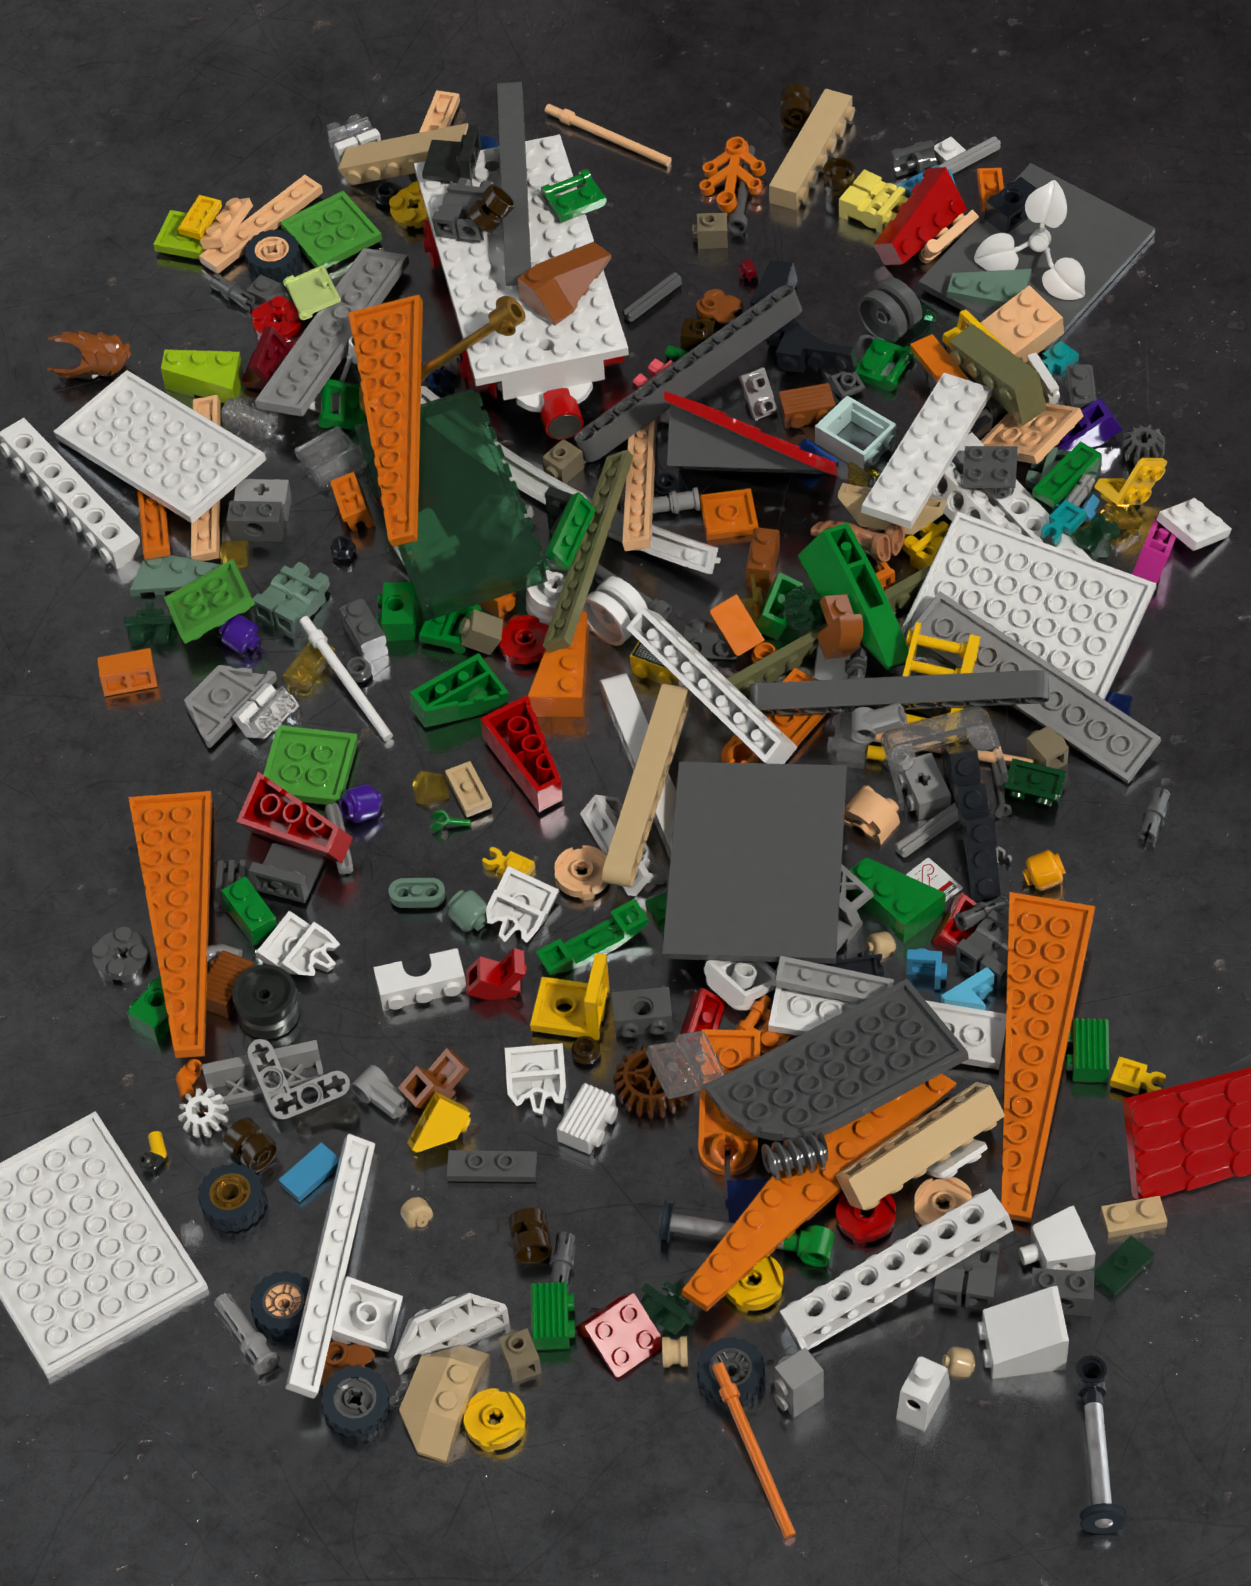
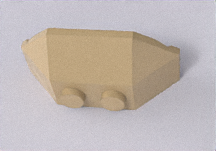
M842 483L838 492V498L858 524L867 527L871 531L879 532L886 530L891 522L861 513L862 504L872 488ZM929 498L912 528L904 527L905 536L909 534L914 535L942 516L947 500Z
M459 1345L421 1356L399 1408V1413L417 1454L445 1464L447 1463L464 1422V1414L468 1408L467 1404L475 1395L490 1354Z

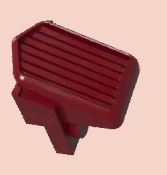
M273 326L264 327L257 348L253 351L242 378L245 386L263 390L296 342H286Z

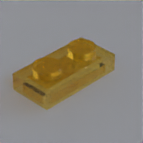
M309 641L284 673V682L307 692L329 663L319 649L314 648ZM330 646V648L335 653V648Z

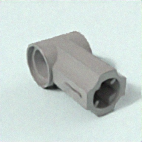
M895 703L875 710L869 707L855 709L852 712L851 737L853 741L859 744H868L876 739V734L907 725L904 707L900 703Z
M370 1065L350 1085L353 1093L361 1101L367 1104L372 1102L393 1119L400 1118L407 1111L411 1103L397 1087L389 1082L385 1073L375 1065Z

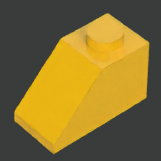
M435 1091L407 1143L413 1151L420 1152L456 1140L460 1132L464 1133L468 1128L471 1120L469 1115L471 1113L466 1106Z

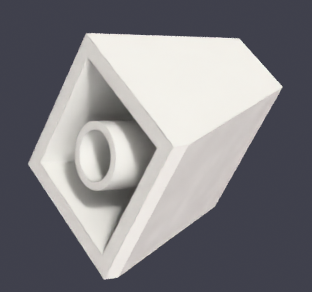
M1052 1286L983 1310L982 1322H977L980 1341L985 1340L987 1349L983 1350V1360L985 1368H991L992 1379L1066 1370L1069 1338L1058 1286Z

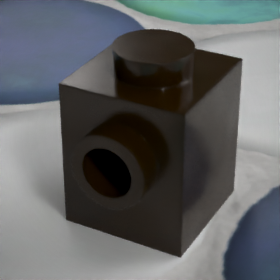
M685 318L680 335L681 349L690 352L715 334V321Z

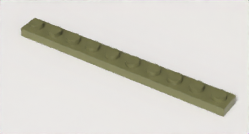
M628 449L606 458L591 502L596 511L568 570L543 643V647L548 652L565 649L571 646L634 457Z
M930 566L884 591L893 612L906 608L911 602L915 601ZM827 623L732 675L727 680L744 696L749 695V686L752 684L774 682L779 676L790 670L792 671L794 668H798L811 658H816L819 641L817 634L828 626Z

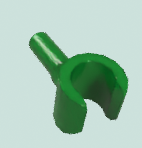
M443 810L436 811L430 817V819L438 820L430 825L433 831H440L445 825L470 827L471 820L449 817Z

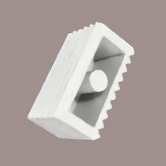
M583 1083L556 1129L558 1142L591 1154L594 1146L599 1147L601 1145L607 1124H612L616 1119L618 1108L616 1107L615 1096L604 1092L602 1089L599 1090L597 1087L594 1088L592 1085Z

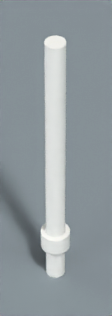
M308 616L301 618L299 623L309 635L308 640L314 648L319 649L384 741L390 740L393 734L327 643L328 639L322 630H318Z

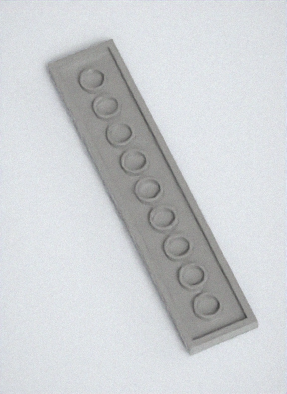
M363 248L335 287L341 301L318 311L256 398L257 409L297 416L305 414L348 352L349 338L352 336L348 312L381 304L410 263L408 255Z
M941 591L916 621L921 623V635L960 644L963 641L968 642L970 634L980 636V647L973 673L1026 670L1047 671L1049 673L1048 702L1011 706L1042 727L1050 726L1056 733H1060L1066 743L1126 783L1132 780L1161 742L1160 736ZM925 647L948 664L962 668L964 658H960L959 654Z

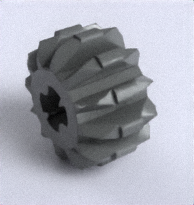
M1141 424L1137 428L1130 426L1128 432L1122 436L1121 452L1125 456L1126 462L1134 461L1136 466L1141 458H1162L1164 455V436L1161 435L1160 429L1152 430L1151 424L1148 427H1143Z

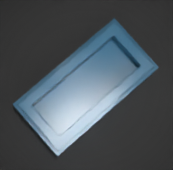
M321 1142L278 1179L279 1185L298 1202H301L337 1170L340 1158Z

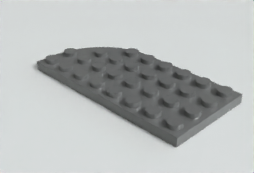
M905 979L705 1086L707 1095L722 1115L740 1130L753 1136L773 1141H784L787 1139L794 1141L797 1137H802L805 1140L807 1135L813 1134L817 1137L820 1132L826 1135L844 1127L968 1060L969 1056L968 1051L910 981Z

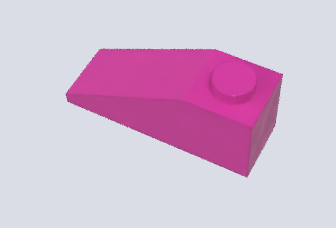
M1156 516L1132 574L1157 584L1176 536L1156 520Z

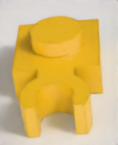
M491 847L489 851L490 856L496 859H482L483 867L489 871L497 870L496 874L499 879H502L508 866L529 876L535 869L534 861L512 851L507 856H503L502 852L495 847Z
M1119 1056L1110 1080V1086L1137 1095L1140 1088L1145 1089L1149 1093L1161 1090V1087L1154 1086L1153 1083L1164 1084L1166 1075L1161 1072L1147 1073L1148 1065Z

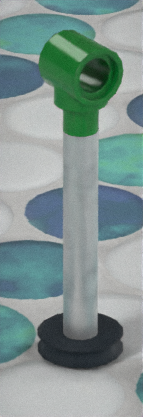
M665 1199L659 1220L658 1241L660 1242V1240L664 1239L669 1244L671 1231L722 1240L735 1223L674 1214L675 1200L670 1204ZM809 1226L805 1230H801V1234L794 1233L791 1237L785 1239L775 1249L798 1252L797 1257H800L805 1264L814 1267H824L830 1263L835 1235L832 1230L826 1227Z

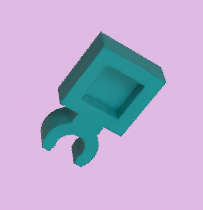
M1061 340L1045 351L1042 356V362L1051 375L1055 370L1060 374L1063 373L1067 366L1073 365L1079 360V353Z
M1065 500L1049 516V524L1044 525L1041 529V537L1044 539L1048 534H1055L1052 537V544H1059L1064 532L1071 536L1087 519V512Z

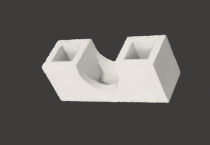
M458 949L429 954L431 968L425 975L419 977L408 975L403 969L402 961L373 967L383 1011L389 1009L396 1010L415 1003H427L432 999L445 996L452 997L466 992L465 975Z

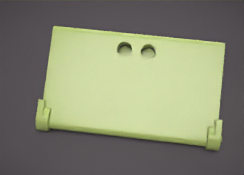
M323 265L296 277L291 275L283 280V284L288 289L298 310V315L302 320L313 317V313L341 301Z

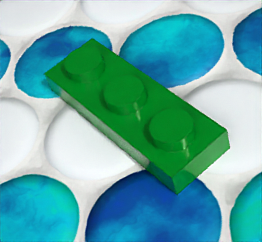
M1080 441L1033 488L1032 496L1054 508L1079 483L1082 475L1088 474L1101 461L1102 453Z
M580 492L572 494L545 552L561 571L570 568L596 511Z

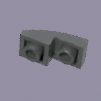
M817 368L832 390L842 399L865 390V386L856 371L849 372Z

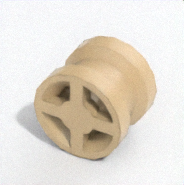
M681 1336L677 1340L662 1337L663 1368H669L672 1364L688 1367L687 1336Z

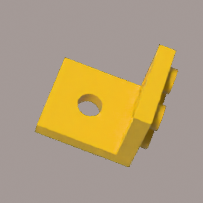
M595 953L588 983L548 977L541 978L530 1023L531 1031L577 1038L589 1036L599 1041V1029L606 1012L605 1003L610 994L606 954ZM564 1003L572 1006L567 1012H561L557 1007Z

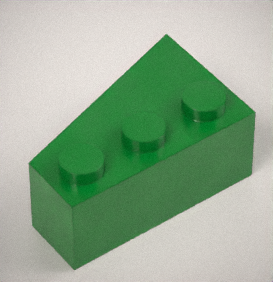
M479 653L410 691V708L425 728L492 713L508 705L509 700L508 691Z
M868 857L849 870L874 895L861 907L903 944L945 913L946 893ZM859 889L846 890V893L854 900L862 894Z

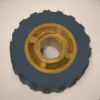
M231 1163L230 1165H221L217 1169L214 1168L208 1176L203 1178V1183L199 1186V1205L207 1222L211 1223L216 1229H222L224 1232H237L243 1228L247 1229L251 1224H255L259 1220L260 1215H263L265 1211L264 1206L267 1203L265 1189L259 1175L257 1176L256 1172L252 1168L249 1169L247 1165ZM237 1195L235 1198L228 1200L231 1196Z

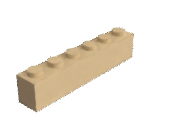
M829 89L824 90L769 185V203L797 211L801 202L806 201L810 186L815 185L820 169L824 168L829 153H833L835 150L837 139L843 136L847 122L853 119L855 107H852V96Z
M468 123L347 147L338 170L350 185L415 173L414 163L426 161L431 140L461 142L462 135L467 133Z
M975 1082L835 1176L850 1206L862 1210L872 1209L887 1194H893L901 1190L903 1184L911 1178H917L927 1172L926 1168L932 1164L949 1158L950 1152L956 1148L970 1144L974 1140L973 1137L980 1132L994 1128L997 1125V1121L1003 1118L1005 1114L991 1085Z

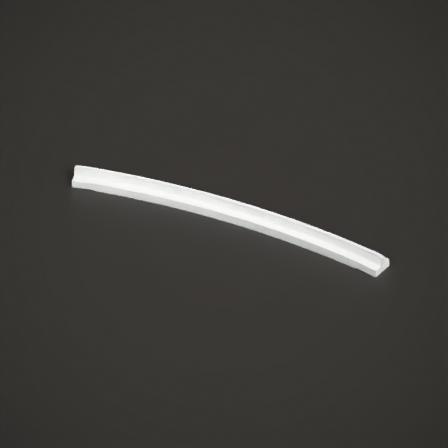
M421 386L420 418L488 470L545 505V492L549 486L571 494L580 492L522 459L470 423L426 386ZM580 492L591 504L593 498ZM615 511L607 535L620 542L623 541V512ZM652 525L651 547L641 550L707 574H712L715 563H720L721 558L716 557L717 547L692 540Z

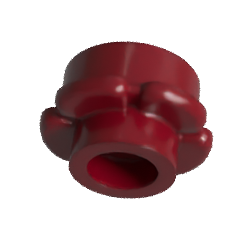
M752 258L742 259V264L738 265L743 280L748 278V281L752 282L751 279L758 277Z

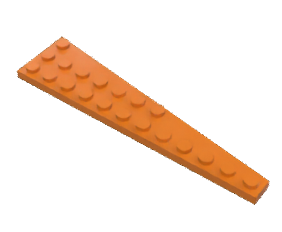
M420 295L348 312L351 332L355 341L354 349L358 358V371L361 374V388L364 394L363 400L371 445L375 453L374 462L378 470L379 477L377 479L382 493L381 501L384 508L387 535L392 547L415 542L418 538L423 300Z
M211 791L128 797L175 1058L205 1056L212 794Z
M1009 892L1004 1082L1005 1116L1003 1122L1001 1204L1009 1214L1010 1219L1031 1223L1095 906Z
M940 1074L844 1127L824 1135L828 1148L826 1170L822 1171L818 1163H816L814 1173L811 1174L807 1167L803 1166L802 1176L797 1174L795 1168L791 1171V1178L787 1179L783 1171H780L779 1181H775L772 1176L682 1289L681 1295L707 1312L733 1289L739 1280L744 1279L753 1271V1268L762 1259L771 1255L781 1242L791 1237L801 1224L806 1220H810L842 1191L835 1176L837 1173L918 1121L929 1110L931 1111L955 1090L957 1083L944 1074Z

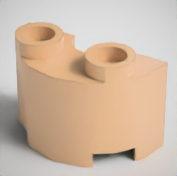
M864 785L845 804L844 824L850 828L852 826L859 827L866 837L882 845L900 824L899 815L897 814L899 806L894 800L890 798L885 799L871 787Z

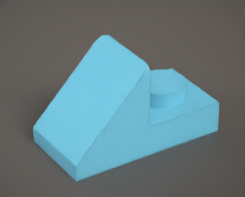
M988 967L984 968L942 994L941 1003L985 1010L986 1006L982 1000L987 998L994 990V973Z

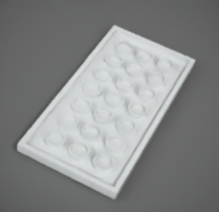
M128 370L53 431L56 439L190 523H194L266 461L264 452Z

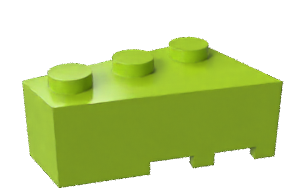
M164 350L161 372L165 389L191 397L195 395L201 397L218 395L221 403L228 404L229 408L237 410L244 373L240 352Z

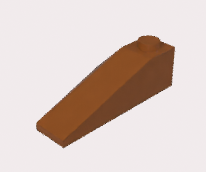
M591 242L538 263L517 278L519 300L556 326L575 311L582 295L587 294L592 281L599 277L612 258L611 254L595 242Z

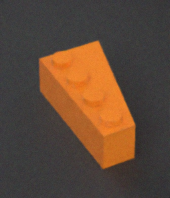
M582 611L571 646L553 652H548L547 650L544 652L528 694L536 717H584L589 638L587 612Z

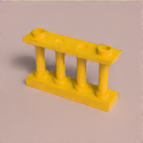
M916 622L914 630L909 629L906 645L910 646L903 676H910L911 671L927 675L973 673L980 647V636L970 634L968 642L963 641L960 644L921 635L922 625L919 622ZM920 645L959 654L960 658H964L962 668L956 667V670L915 661L917 647ZM965 707L946 708L951 710L949 721L943 720V722L905 713L907 725L939 732L940 736H944V743H956Z

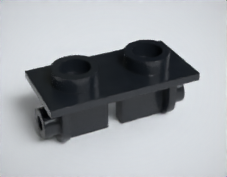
M874 951L860 952L857 954L858 957L846 959V955H837L836 964H824L865 974L884 976L883 965H877V962H880L883 956L882 954L875 955Z

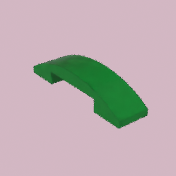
M636 899L610 912L612 918L563 943L560 938L535 951L548 974L564 973L582 967L594 961L595 953L608 954L635 936L649 923L648 917Z

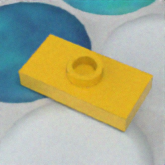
M199 195L179 225V234L201 240L222 208L221 200Z

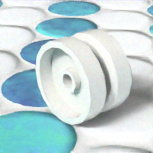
M552 560L539 563L531 570L527 578L526 610L529 616L539 618V622L545 626L546 624L550 626L569 570L561 571Z
M611 576L599 584L595 592H591L587 596L582 611L587 612L588 627L600 639L608 644L618 646L622 645L632 635L626 628L642 607L648 608L641 595L629 583L621 578Z

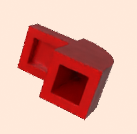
M514 948L501 962L480 956L466 970V994L485 1000L508 999L521 992L520 980L524 978L527 970L524 962V951Z

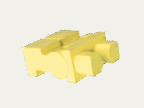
M863 170L853 182V186L850 185L839 198V217L846 220L850 217L862 221L865 226L876 228L877 232L882 233L889 221L894 220L899 213L898 209L901 204L906 203L909 199L905 197L906 189L901 186L897 187L892 183H885L882 181V177Z

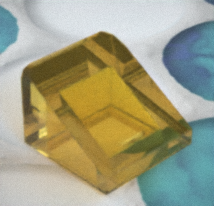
M223 541L220 548L221 565L234 559L239 568L247 567L248 541Z
M420 771L414 779L413 790L416 803L423 804L449 798L445 775Z

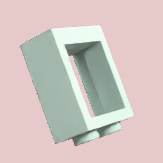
M846 396L815 426V444L862 472H865L871 465H875L879 461L880 456L887 449H892L897 441L895 423L849 396ZM851 421L877 436L864 451L837 436Z

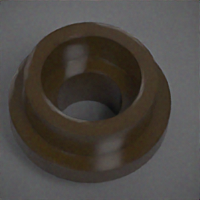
M582 1036L572 1045V1057L580 1064H591L600 1056V1045L592 1037ZM584 1050L590 1051L589 1053H581Z

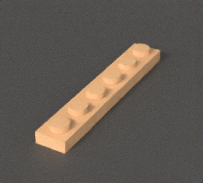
M302 176L242 222L224 247L207 249L199 255L200 263L213 272L220 273L245 253L247 242L254 235H258L262 231L277 229L281 226V221L295 215L323 193L322 186L308 176Z

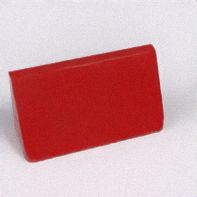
M963 892L954 897L939 923L931 942L956 952V946L963 939L966 940L970 937L976 927L975 925L965 931L959 930L955 923L956 914L972 909L976 902Z
M704 988L694 993L691 997L678 1042L701 1048L702 1029H718L726 1001Z

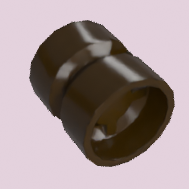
M795 83L787 85L782 89L780 93V121L784 127L791 130H801L809 118L812 95L807 86Z
M833 158L824 165L823 195L829 203L839 205V198L850 185L853 186L855 181V166L846 158Z
M491 184L481 195L482 200H476L467 210L472 221L488 233H492L502 222L501 217H507L516 207L513 199L495 184Z
M248 1117L235 1122L223 1138V1145L235 1157H239V1161L242 1164L247 1165L249 1169L252 1168L256 1173L265 1169L274 1160L278 1152L277 1143L266 1133H262V1129Z
M524 1208L512 1213L508 1221L510 1234L513 1238L514 1259L523 1264H534L548 1259L552 1254L550 1235L548 1234L549 1228L546 1212L539 1208Z

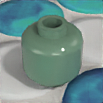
M461 890L447 904L449 907L448 917L464 932H469L473 929L479 931L487 924L486 907L488 904L475 891L468 890L465 892Z

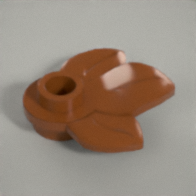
M712 289L704 294L703 299L697 301L695 309L697 316L702 320L712 321L715 319L721 324H729L736 319L733 313L743 307V302L735 296H725L723 290Z
M338 1341L330 1342L321 1378L322 1386L325 1387L326 1380L329 1377L331 1378L335 1371L342 1370L345 1366L361 1365V1367H365L364 1365L374 1359V1352L368 1346L356 1343L347 1346L345 1343ZM334 1355H342L341 1359L332 1361Z

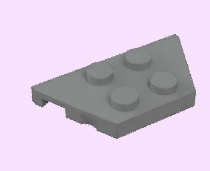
M218 665L184 699L185 707L207 747L211 748L235 723L232 716L247 701H251L250 698L265 683L273 684L277 680L275 672L268 671L267 674L253 673L252 669L249 668L235 669L231 666Z

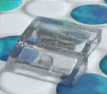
M338 426L294 449L296 457L309 468L311 477L324 489L331 486L330 481L353 471L355 473L368 465L356 445Z
M704 1031L678 1034L675 1042L649 1045L646 1051V1055L668 1099L704 1090L706 1085L726 1075Z

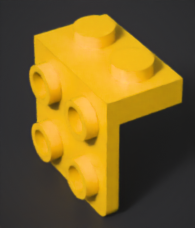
M1141 458L1127 480L1124 478H1099L1094 488L1101 492L1100 496L1109 503H1115L1116 505H1142L1150 498L1152 494L1151 489L1155 482L1164 475L1167 461L1164 458Z

